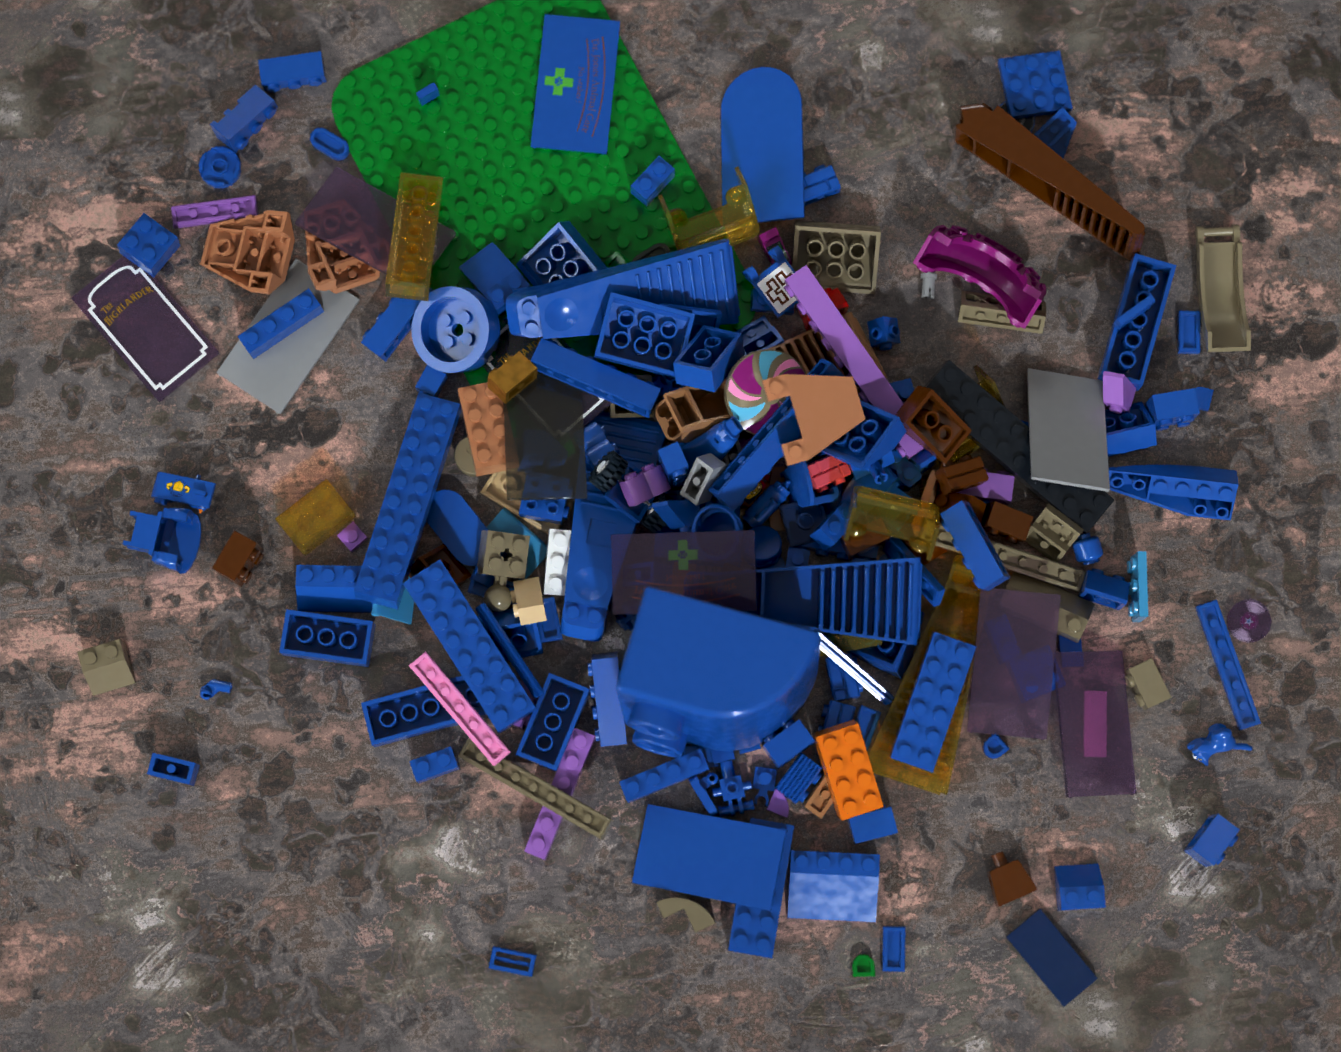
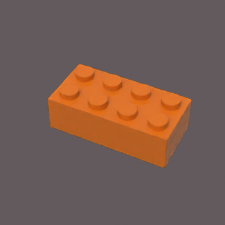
M850 720L812 733L837 816L843 821L884 807L859 724L855 720Z

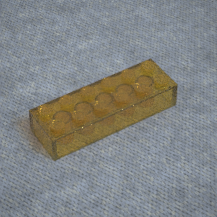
M400 173L385 283L386 297L429 301L443 192V177Z

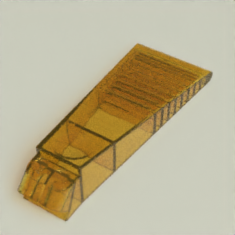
M957 555L953 559L943 585L945 592L941 603L932 609L918 645L913 652L909 665L868 754L873 773L938 795L940 793L947 795L987 602L991 591L979 589L975 585L971 569L968 570L962 561L963 555ZM932 632H936L974 645L976 650L932 773L892 759L889 756Z

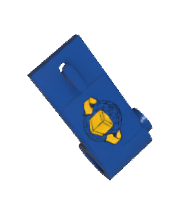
M157 472L151 498L155 499L154 503L167 506V502L172 503L174 501L210 509L216 483Z

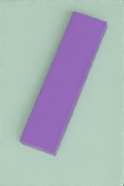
M255 195L171 206L174 229L213 224L230 219L238 220L246 218L247 215L251 214L253 216L258 215Z

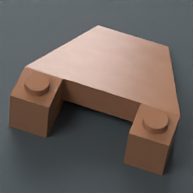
M782 374L762 380L768 402L790 396L801 433V439L781 444L787 466L811 459L865 420L853 377Z

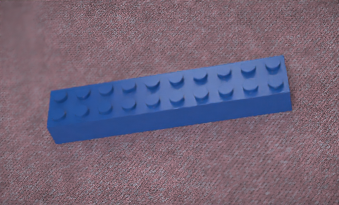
M418 393L354 589L356 599L398 610L405 590L403 583L408 580L461 414L460 403Z

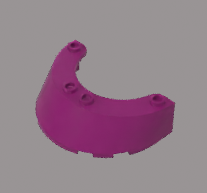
M945 225L936 226L928 235L913 261V264L917 265L916 267L922 272H950L962 276L964 280L970 283L978 284L984 292L992 294L1003 305L1010 323L1018 328H1026L1046 295V286L1044 283L1039 282V274L1032 267L1026 268L1022 263L1023 259L980 233H976V235L969 234L967 229L952 225L951 229H948Z

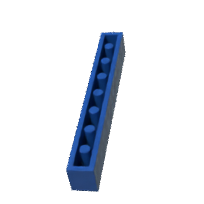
M822 358L807 374L844 376L832 362ZM790 396L787 397L709 487L708 491L722 505L730 508L732 511H735L736 508L742 505L748 494L756 489L760 480L784 456L781 444L800 438L801 433Z

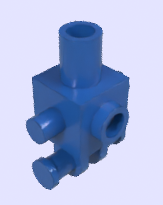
M732 760L720 763L723 779L719 780L720 787L713 788L712 793L713 797L722 796L723 803L728 802V806H718L719 816L722 817L728 814L735 816V812L740 811V814H744L746 810H755L753 799L746 802L741 800L745 798L744 791L752 789L751 781L742 782L741 775H735ZM737 800L738 804L733 805L732 801Z

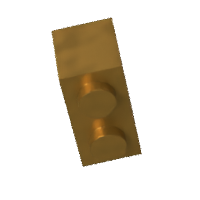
M519 351L514 356L510 355L502 366L494 368L489 373L487 387L506 404L537 379L538 368Z

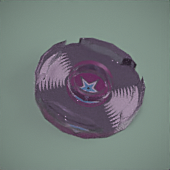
M1252 599L1242 600L1233 605L1227 617L1228 629L1232 636L1246 643L1257 642L1264 638L1270 631L1272 623L1267 607L1261 602Z

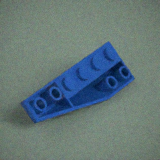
M1131 465L1109 468L1111 491L1186 516L1231 521L1239 485L1236 470L1188 465Z

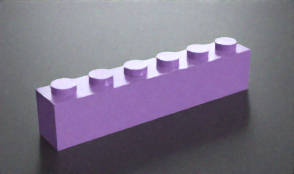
M574 728L551 785L570 796L573 795L596 739L594 735ZM542 806L524 852L546 861L563 817Z

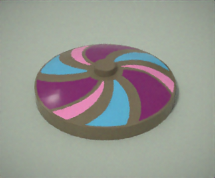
M757 350L743 356L730 370L724 387L725 405L730 417L735 416L742 425L743 430L747 433L755 435L787 399V397L768 402L762 380L782 374L806 375L803 367L790 355L778 350Z

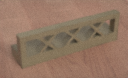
M961 291L958 322L1042 334L1046 320V302L1040 303L1037 309H1041V311H1035L1024 329L1022 327H1015L1010 323L1005 308L993 295Z

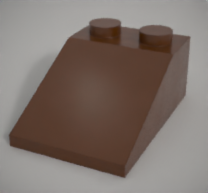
M917 386L895 414L903 423L907 431L906 434L944 464L949 461L972 431L933 389Z

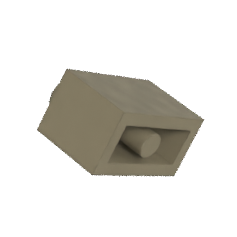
M1152 658L1125 671L1126 683L1130 688L1133 687L1136 693L1134 696L1135 701L1140 708L1143 707L1144 711L1172 698Z

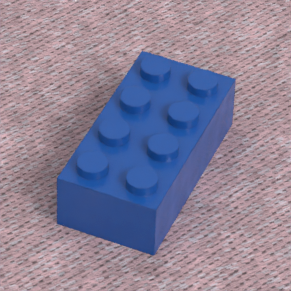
M286 609L279 653L283 656L369 667L376 624L369 620Z
M549 673L543 686L544 693L538 698L535 706L537 710L531 715L516 756L557 772L573 730L579 722L590 695V689Z

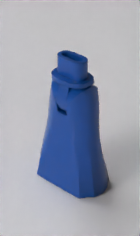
M735 416L714 425L705 433L681 447L690 470L697 457L709 453L722 461L735 445L740 436L739 433L743 430L742 425Z

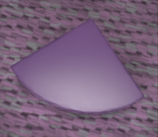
M775 789L767 810L787 818L789 813L788 802L784 795Z

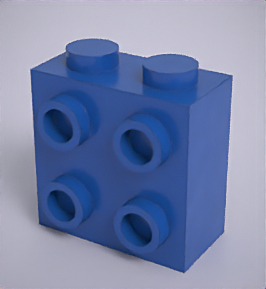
M527 471L519 516L562 525L563 519L567 520L570 507H566L567 499H572L574 486H570V479Z

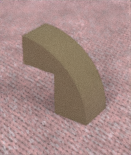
M667 898L656 902L663 918L684 909L695 933L715 924L708 911L691 900Z

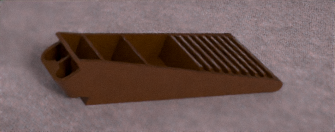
M985 103L960 106V124H956L955 143L973 153L1125 259L1131 261L1135 253L1140 254L1145 237V226L1137 218L1000 106L997 105L994 111Z

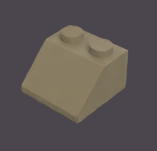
M121 639L77 651L82 672L93 696L136 684L126 644Z

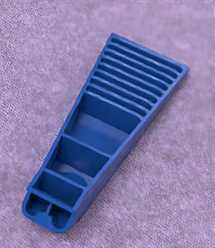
M721 239L537 286L513 289V293L507 297L505 302L509 331L512 335L527 338L543 337V339L599 335L611 292L655 304L666 303L721 310L722 318L720 325L739 323L738 316H740L733 249L729 239Z
M592 410L584 417L583 428L595 421L599 426L603 425L608 433L606 438L610 443L614 442L620 452L619 455L627 462H631L640 471H642L641 467L647 464L654 463V466L657 465V450L663 448L666 439L659 422L639 418H610L609 412ZM580 451L560 632L568 637L596 642L604 637L608 614L638 523L632 521L605 499L604 495L606 492L603 493L589 482V476L593 469Z
M921 557L723 572L691 571L687 573V575H691L689 579L688 576H685L684 585L710 583L734 577L736 579L712 584L684 586V590H686L684 596L702 601L740 594L705 602L807 630L918 645L921 627L923 564H920Z

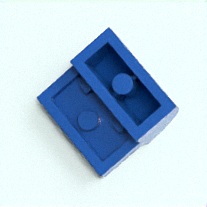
M765 316L736 331L737 333H742L745 355L784 343V339Z

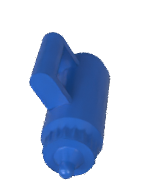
M788 479L785 482L778 480L771 484L745 511L746 514L743 516L745 521L753 528L758 525L761 526L786 501L787 496L790 494L788 490L791 483Z

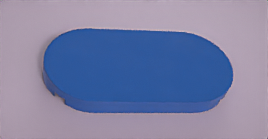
M452 490L437 491L428 514L427 523L460 563L476 566L478 563L481 531L489 529L460 494Z

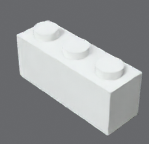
M548 530L543 594L565 596L571 541L570 530Z

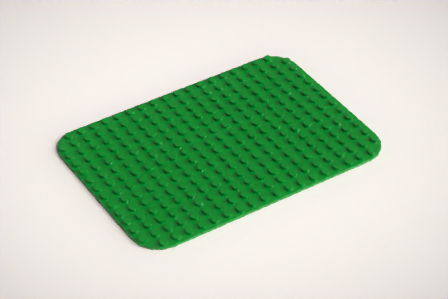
M496 0L354 69L341 79L335 89L331 107L335 124L342 138L348 143L349 151L412 274L433 290L447 286L475 289L461 272L459 266L491 242L518 269L530 284V287L533 286L516 264L558 222L563 221L571 222L603 263L617 250H620L628 261L632 262L637 255L657 243L667 245L670 252L721 239H728L620 36L607 154L531 147L545 14L611 20L601 0ZM431 83H435L440 96L421 106L416 92ZM658 156H661L675 168V177L646 207L631 194V185ZM732 247L740 309L739 323L719 325V329L736 332L751 323L755 316V311H750L753 285L743 276L742 272L745 269ZM506 311L498 316L500 331L508 324ZM458 324L454 330L457 335L460 336L463 333V326L461 324ZM507 328L500 335L498 346L491 354L493 359L490 363L495 368H499L503 365L499 361L500 358L504 362L503 357L506 356V353L508 356H514L519 351L523 354V348L529 351V353L525 351L524 353L531 361L537 348L532 342H538V338L514 336L510 333L509 328ZM599 335L556 339L564 348H572L578 354L585 357H594ZM529 343H530V344L532 345V347H533V348H531L532 351L527 347V346H530ZM595 358L599 363L612 365L618 371L625 374L652 375L654 377V373ZM486 363L474 371L464 373L470 386L486 383L492 369ZM538 371L537 379L518 393L552 431L553 427L550 416L568 413L575 420L581 417L585 410H589L600 400L597 396ZM517 396L506 403L513 438L521 439L524 430L546 431L549 433ZM604 400L595 409L607 404L608 401Z

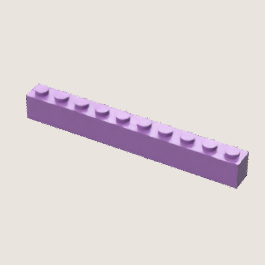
M805 265L786 278L784 282L786 284L784 286L786 293L790 298L794 296L798 301V304H796L798 310L802 315L807 314L811 320L808 322L815 333L819 332L823 337L821 340L827 351L831 349L835 354L833 359L840 369L844 367L848 373L846 376L853 377L855 385L860 390L858 395L861 400L895 415L903 405V402L808 266ZM906 433L897 444L898 446L895 447L902 458L906 456L908 460L925 449Z

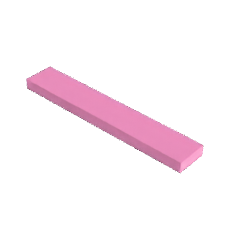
M426 651L409 665L493 766H496L511 753Z

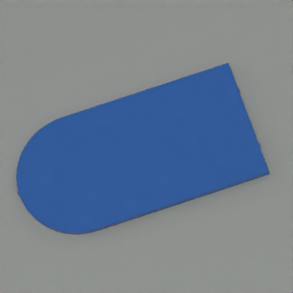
M772 67L750 69L739 75L729 85L721 104L722 214L724 226L805 218L803 107L800 90L794 80L779 69Z

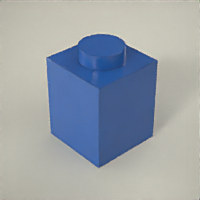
M427 365L415 388L419 393L438 397L448 377L445 373Z

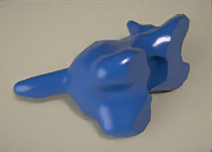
M1221 723L1210 726L1207 737L1194 739L1186 746L1192 751L1193 758L1202 762L1205 766L1209 765L1208 760L1212 754L1232 749L1248 751L1253 749L1252 746L1246 743H1236L1232 731Z

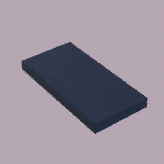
M1038 909L1006 936L1008 941L1062 1007H1065L1098 979L1041 909Z

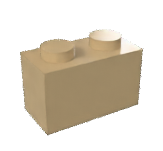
M539 577L513 581L514 590L510 591L512 603L514 604L513 611L515 618L519 617L521 626L547 621Z

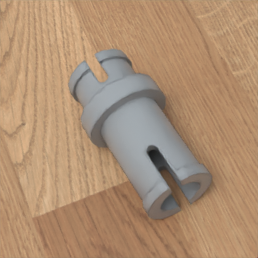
M936 271L921 273V298H935V280H937L938 276Z

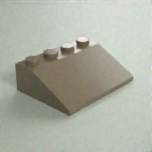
M795 220L792 268L796 272L807 265L823 289L832 288L833 290L838 288L840 292L875 294L881 238L880 226Z

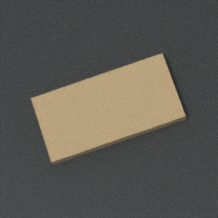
M518 468L492 473L480 492L482 495L503 508L505 507L511 513L547 535L549 529H560L561 525L519 516L527 474L518 472ZM568 498L566 507H570V513L574 507L575 500Z

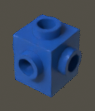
M883 316L867 322L871 347H878L881 351L892 349L893 345L901 343L897 318Z

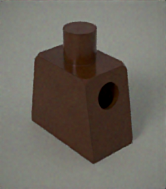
M1003 851L991 856L996 868L987 872L996 907H1000L1037 890V887L1018 859L1008 863Z

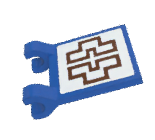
M776 246L768 251L769 256L775 261L774 264L760 275H758L753 266L745 269L742 274L755 287L775 316L779 318L797 304L798 301L794 296L790 298L784 289V286H786L784 283L785 279L795 273V270L785 258L781 248Z

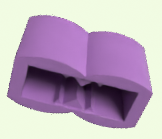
M650 463L641 467L642 471L638 474L636 471L624 475V480L620 481L619 484L629 507L641 504L671 489L662 465L654 466V463Z

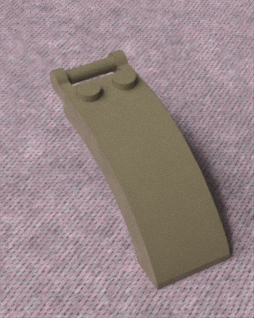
M1239 224L1232 225L1231 227L1216 228L1196 226L1197 291L1207 352L1251 351V329L1247 319L1243 287ZM1204 236H1232V242L1204 243Z

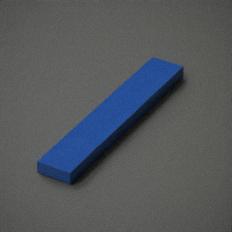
M1214 600L1196 606L1197 615L1239 731L1261 724L1218 601Z

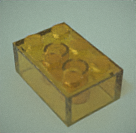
M325 479L276 517L275 520L302 554L306 556L355 518L356 515L331 483Z

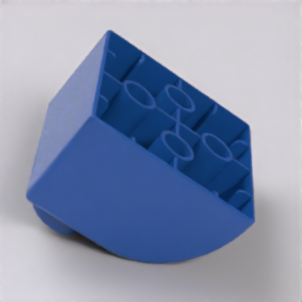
M646 587L616 684L625 724L635 729L632 742L644 750L669 757H681L686 743L717 751H734L753 747L764 742V739L775 732L777 734L783 729L782 726L797 715L808 699L818 674L821 634L660 589Z

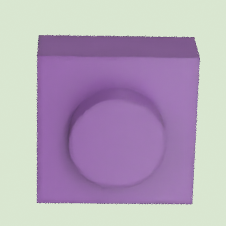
M354 522L350 523L337 535L351 553L368 539Z

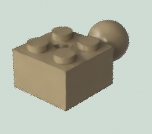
M491 530L481 531L477 574L494 576L493 585L486 590L484 595L485 604L490 610L502 612L511 605V592L506 587L507 578L525 579L530 536ZM505 551L507 553L505 558L500 556L501 552Z

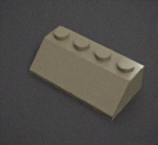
M1014 571L998 605V609L1078 643L1095 604L1040 579Z

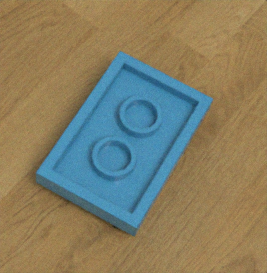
M1137 551L1130 558V561H1127V573L1131 576V582H1129L1131 604H1128V616L1132 617V622H1142L1148 617L1147 551Z

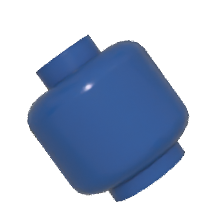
M1090 532L1080 534L1078 540H1075L1072 544L1076 560L1080 563L1083 562V565L1099 562V558L1103 556L1099 537L1091 536Z

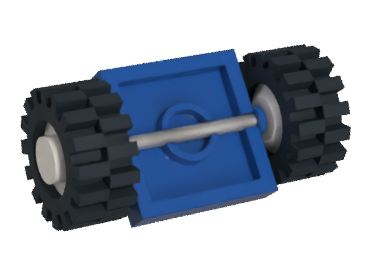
M615 451L604 455L602 460L597 462V466H594V470L591 471L589 482L603 493L606 492L604 498L635 523L640 522L652 533L662 530V527H665L667 524L653 509L652 503L674 499L664 492L641 504L629 507L619 482L624 480V475L636 471L638 474L641 471Z

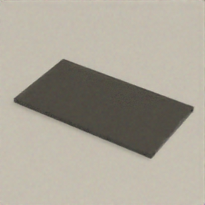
M537 371V378L506 404L503 402L507 500L587 499L582 390Z

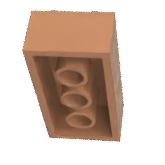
M488 382L458 388V398L476 477L519 468L518 455L506 404L487 387Z

